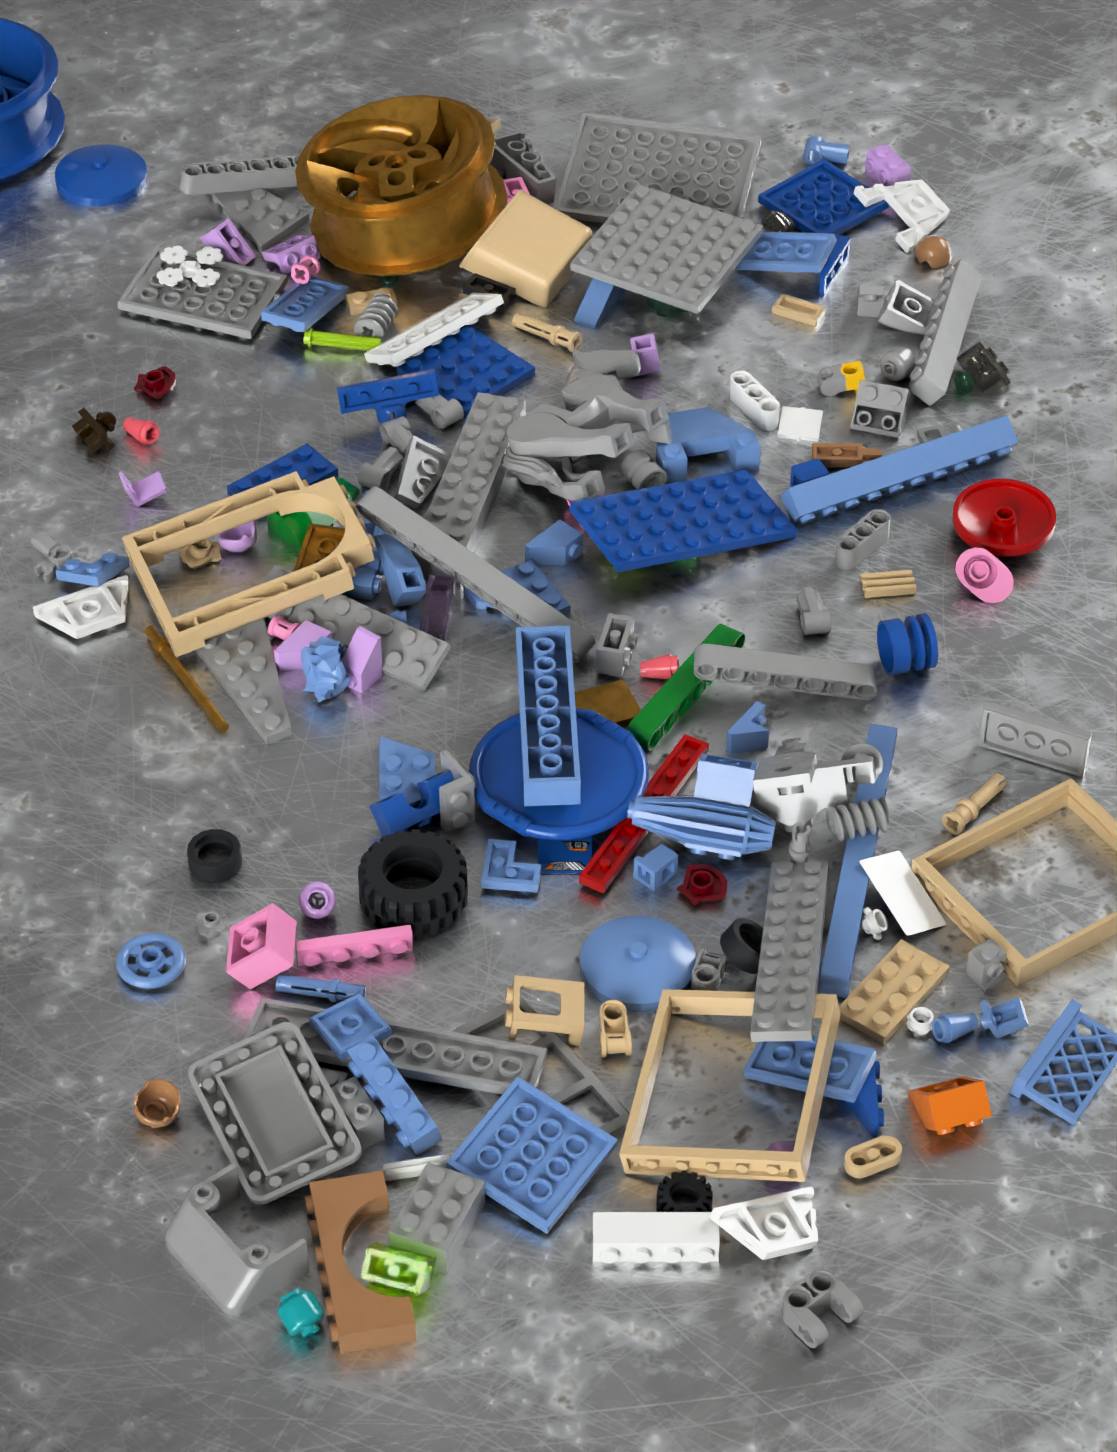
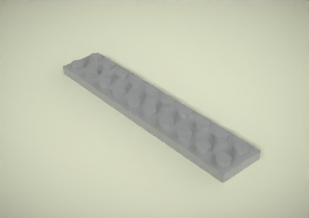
M810 860L802 863L781 861L779 863H772L750 1028L751 1042L812 1040L829 880V861Z
M261 997L243 1040L279 1023L291 1022L300 1029L316 1061L347 1067V1063L351 1062L349 1057L341 1061L310 1026L309 1018L326 1009ZM385 1019L383 1020L392 1029V1036L378 1042L402 1077L501 1095L517 1076L537 1088L547 1059V1048Z

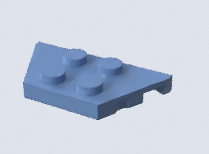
M379 737L380 800L393 794L403 793L407 803L411 807L416 808L421 801V793L417 783L435 775V754Z

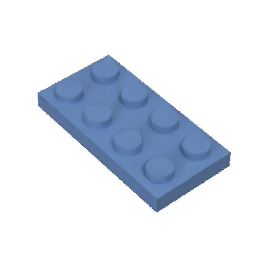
M763 232L736 266L735 270L821 273L837 239L835 234Z
M311 276L309 282L306 284L296 283L262 311L261 320L270 322L274 326L291 328L295 332H305L346 298V294H349V286Z
M812 1035V1040L758 1042L743 1069L745 1078L806 1092L818 1036ZM835 1040L823 1096L855 1103L877 1058L876 1050Z

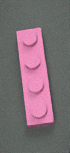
M411 925L295 941L297 965L315 966L319 963L330 961L344 962L351 958H372L379 954H399L406 950H412L413 934Z

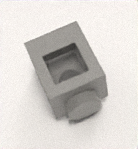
M992 939L971 949L968 953L966 975L984 992L1007 980V975L1004 973L1006 952Z

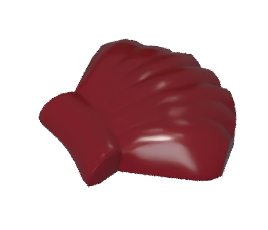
M163 366L146 374H139L134 390L138 393L144 392L152 399H160L174 389L176 384L175 373L168 367Z
M692 864L687 866L683 885L678 886L676 889L686 896L694 906L701 902H720L727 896V879L722 872L711 865Z

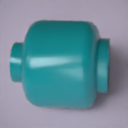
M297 1288L279 1300L281 1305L278 1307L277 1313L290 1335L302 1334L303 1338H307L321 1329L318 1324L324 1318V1311L312 1291H303L302 1288Z

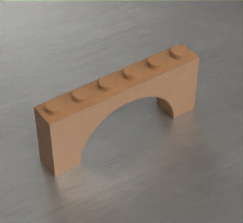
M383 1170L309 1182L310 1195L305 1196L307 1214H313L314 1220L309 1221L312 1239L318 1238L319 1245L314 1246L317 1264H323L324 1270L319 1271L322 1290L328 1289L329 1296L324 1297L327 1316L333 1315L334 1322L329 1323L332 1342L338 1341L340 1354L416 1341V1325L410 1296H386L366 1288L350 1273L343 1258L350 1238L363 1224L381 1215L389 1214L388 1192Z

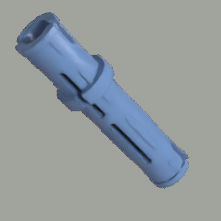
M279 973L276 980V992L329 998L330 1002L346 1000L358 993L364 998L366 995L365 985L342 983L340 979L335 978L332 981Z

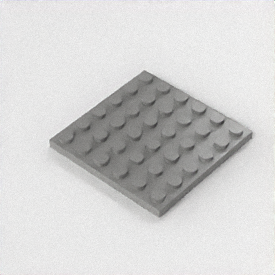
M637 184L570 262V270L699 314L763 234V225Z

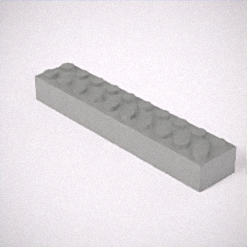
M477 393L425 516V520L473 553L507 472V468L502 462L508 447H510L506 433L507 429L515 420L526 416V400L491 395L489 393ZM411 550L421 567L424 580L461 586L456 580Z

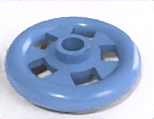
M146 933L130 939L121 947L116 957V968L121 978L130 985L144 989L168 985L180 976L186 964V954L181 944L174 938L160 933ZM145 945H154V946H148V947H145V948L141 949V947H142V946H145ZM169 949L173 955L165 958L163 951ZM137 957V964H128V958ZM164 966H168L170 968L164 974H161L159 972L164 968ZM139 971H142L149 975L148 977H143L137 975V973Z

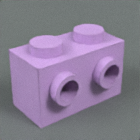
M887 144L867 150L865 173L876 184L894 186L895 182L910 181L911 167Z

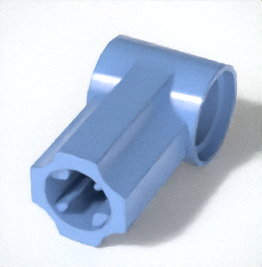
M811 136L806 140L803 160L811 166L823 159L833 164L847 165L850 146L847 144L825 142L819 136Z

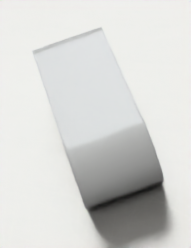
M735 371L730 376L729 394L731 401L761 430H775L779 426L780 403L749 372Z

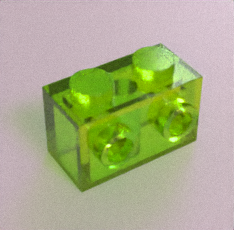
M376 1242L366 1249L360 1278L371 1281L370 1284L377 1287L388 1288L392 1286L401 1289L402 1293L418 1296L430 1288L436 1257Z

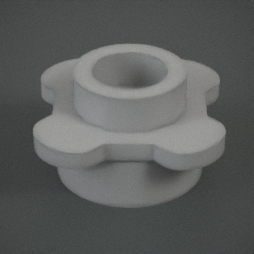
M222 910L198 913L196 915V920L200 924L198 932L210 938L219 936L227 928L223 922L224 912Z

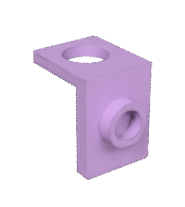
M159 471L134 484L129 482L123 472L119 473L126 492L137 507L168 491Z

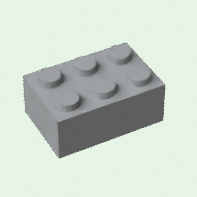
M428 1162L389 1230L390 1254L448 1274L485 1206V1181Z

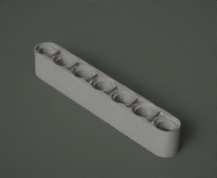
M299 155L185 164L181 169L179 188L184 194L198 195L247 191L258 188L297 187L295 170Z
M701 644L694 649V675L702 680L858 700H870L877 695V670L872 665L714 644Z

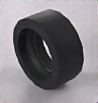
M222 829L202 831L194 836L188 844V866L191 873L200 880L206 882L225 881L236 875L241 868V845L238 838L231 832ZM211 849H222L231 854L228 858L219 862H206L198 858L202 853Z
M738 918L720 936L722 951L739 969L750 974H758L763 927L752 920Z

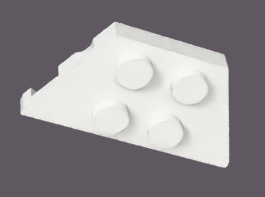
M124 575L107 581L99 587L92 586L34 606V616L76 639L126 622L129 591L128 576Z
M812 1186L714 1208L710 1214V1218L762 1260L812 1249L818 1242V1231L815 1226L816 1209H812L811 1200L814 1196Z

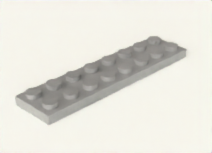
M274 564L263 583L289 574L291 571ZM341 594L326 600L321 595L264 617L271 621L274 616L281 615L292 624H302L305 620L331 631L332 639L340 641L344 645L343 650H347L356 629L361 626L381 637L382 672L423 692L451 649L449 643Z

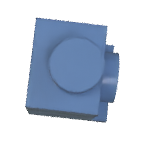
M662 843L655 849L648 851L643 858L640 856L634 858L633 877L653 892L677 875L678 855L673 849L666 847Z

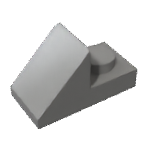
M859 285L857 300L858 316L879 317L884 293L883 285Z

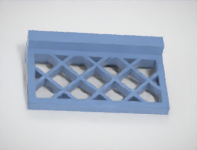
M1073 999L1016 1076L1009 1093L1018 1099L1024 1094L1070 1124L1075 1125L1117 1064V1051L1105 1052L1102 1042L1110 1041L1117 1045V1034L1080 1011L1082 1005ZM1081 1023L1089 1028L1092 1035L1079 1036L1078 1024ZM1095 1043L1098 1053L1086 1054L1083 1044ZM1075 1044L1079 1055L1066 1056L1063 1045ZM1101 1060L1104 1071L1092 1072L1088 1061ZM1082 1062L1085 1072L1072 1073L1069 1063ZM1062 1064L1065 1074L1052 1075L1049 1065ZM1088 1080L1091 1090L1078 1091L1075 1081ZM1068 1081L1071 1092L1058 1093L1055 1082ZM1048 1083L1051 1094L1043 1095L1035 1090L1034 1086L1036 1084ZM1074 1099L1077 1107L1075 1113L1064 1108L1061 1100Z

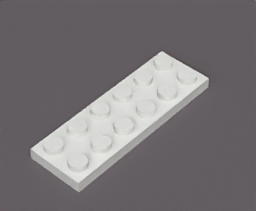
M471 293L364 353L366 361L368 363H378V365L390 364L392 367L402 365L406 362V358L423 353L424 348L427 346L441 343L443 337L460 332V328L464 325L474 324L480 316L494 313L496 307L504 303L501 294Z

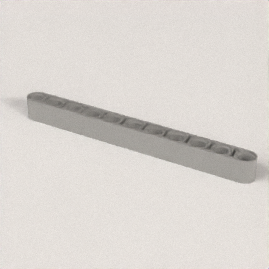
M372 486L356 504L358 512L367 520L522 627L570 626L573 662L579 663L596 643L594 637L587 630L382 489Z

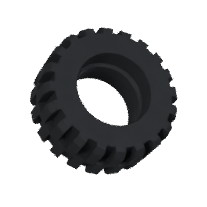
M412 829V832L405 833L402 830L397 831L393 836L388 834L382 837L379 843L375 842L372 844L368 851L363 854L361 864L358 866L359 900L363 913L366 917L370 918V922L375 926L379 927L381 925L382 929L411 925L414 938L422 937L426 933L430 935L436 934L440 928L446 929L453 924V920L456 921L460 917L462 910L467 904L468 879L464 856L456 845H451V841L443 836L439 838L436 833L430 831L421 833L420 830ZM412 877L424 878L433 882L431 885L420 889H404L393 885L399 880Z

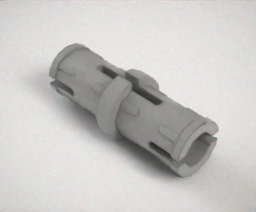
M798 822L792 827V842L789 843L788 850L791 854L790 862H807L808 854L810 855L811 844L809 842L811 828L807 825L805 832L806 823Z

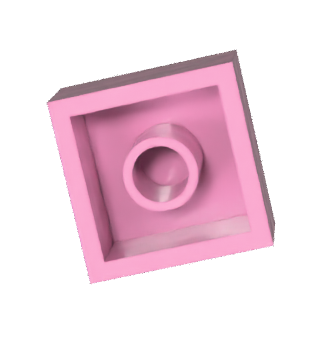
M272 903L231 926L226 972L249 989H252L277 974L288 970L294 964L297 921Z

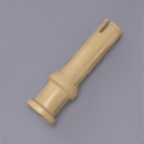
M516 313L512 320L513 327L546 338L554 346L561 345L568 348L570 352L574 349H579L581 346L582 333L566 330L560 324L552 326L521 313Z
M994 773L968 799L959 800L954 810L948 811L942 816V823L946 830L954 835L962 833L968 822H973L977 819L979 810L1007 786L1006 780L1000 785L998 784L1005 777L999 773Z

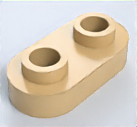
M885 1135L851 1147L844 1156V1169L853 1177L864 1178L893 1167L901 1159L902 1145L896 1138Z

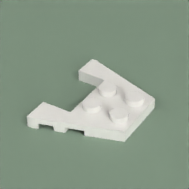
M923 180L895 182L894 186L874 184L873 188L857 186L853 193L865 207L885 200L910 227L897 233L895 241L907 254L916 247L919 240L928 236L941 224L950 212V209Z

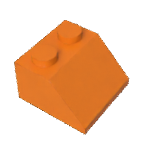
M960 1076L908 1090L909 1098L925 1128L937 1131L939 1135L955 1131L954 1126L965 1124V1127L980 1125L983 1123V1118L992 1116L984 1080Z

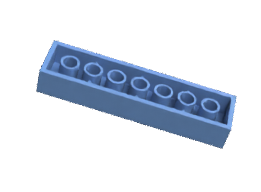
M570 626L516 627V661L524 806L581 804V778Z

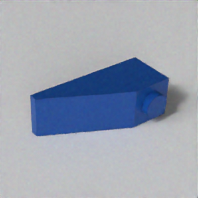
M835 234L837 242L821 273H816L819 295H825L847 261L850 250V237Z

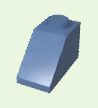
M558 520L525 545V562L532 559L537 566H565L583 553V533L562 520Z

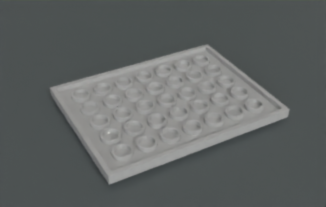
M582 112L555 209L573 219L605 223L635 186L640 184L743 218L762 135Z

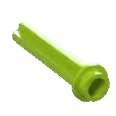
M313 328L304 332V344H307L308 347L320 345L369 351L381 344V339L377 337L314 331Z

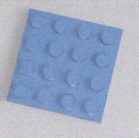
M517 1076L446 1162V1168L485 1181L486 1195L548 1234L617 1147L618 1139Z

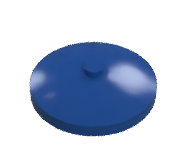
M108 144L92 145L75 150L66 155L58 163L55 170V181L58 191L68 200L86 206H109L127 201L141 192L148 178L146 163L138 153L126 147Z

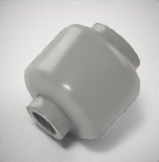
M903 346L888 351L880 360V368L883 375L893 382L909 377L916 365L914 363L915 356L912 351Z

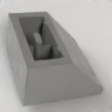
M860 380L850 429L899 438L907 416L911 391L907 388Z

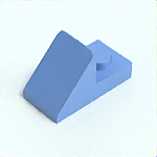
M756 701L727 731L726 752L732 754L768 748L769 730L764 728L767 722L765 704Z

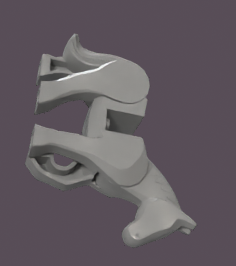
M578 349L572 350L575 365L567 375L564 389L562 390L566 410L543 403L528 412L526 416L515 420L506 432L510 447H508L503 457V465L511 472L517 473L519 480L525 484L543 486L552 494L566 500L578 501L599 497L605 492L601 471L573 474L571 473V464L594 454L617 457L635 444L632 433L646 431L650 441L670 444L672 430L664 399H637L625 392L618 382L624 378L637 376L641 370L639 356L633 350H596L590 353H582Z

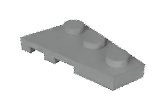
M413 436L408 443L394 498L417 509L443 476L452 454Z

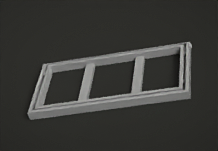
M520 994V1010L526 1013L539 1014ZM503 1003L452 1030V1032L477 1035L502 1022L505 1019L506 1009H510V1004ZM537 1031L543 1038L530 1045L547 1049L552 1047L581 1079L552 1095L551 1098L564 1104L590 1089L615 1117V1119L599 1128L613 1137L625 1132L630 1115L627 1109L557 1033ZM473 1090L489 1109L500 1098L495 1093Z

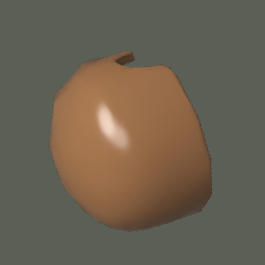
M929 235L922 238L914 249L915 256H917L920 264L926 261L931 268L944 267L952 259L950 244L945 238L938 235Z
M164 1079L147 1081L144 1087L135 1095L133 1102L134 1115L142 1124L154 1129L168 1126L179 1113L181 1105L180 1091L173 1083Z

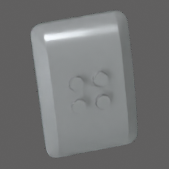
M291 1022L279 1023L197 1060L189 1067L187 1074L190 1084L230 1164L234 1163L237 1166L238 1180L251 1202L255 1204L269 1203L309 1184V1182H314L353 1164L361 1156L362 1148L360 1141L296 1024Z

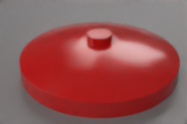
M989 479L977 482L959 494L953 506L952 521L956 533L971 547L983 548L996 556H1019L1038 550L1051 539L1056 525V510L1052 501L1045 493L1028 483L1013 479Z

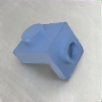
M1019 997L992 1008L987 1000L980 1002L983 1011L979 1014L981 1023L985 1030L990 1029L996 1039L1029 1026L1023 1003Z

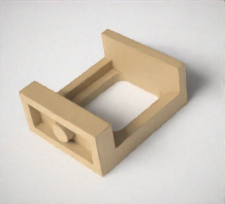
M514 975L512 987L507 986L505 992V1004H510V1009H506L504 1027H509V1039L515 1040L517 1029L568 1034V1046L580 1047L584 1031V982ZM531 989L558 993L560 995V1014L554 1016L522 1012L520 1010V990Z

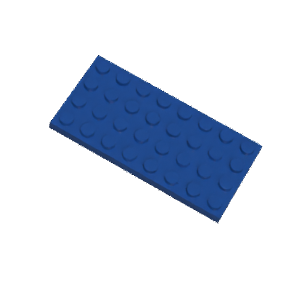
M747 469L573 501L569 509L617 572L795 538L797 528Z

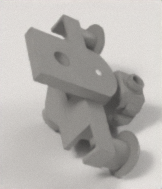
M798 738L785 739L782 741V746H778L774 756L760 760L753 778L750 805L770 818L783 823L787 832H792L793 825L798 822L806 823V830L807 825L810 828L813 827L812 818L822 809H827L828 807L836 808L838 805L847 806L849 804L847 783H875L883 769V758L874 746L858 743L852 745L844 752L842 760L822 763V761L816 759V753L811 750L806 742L799 743Z

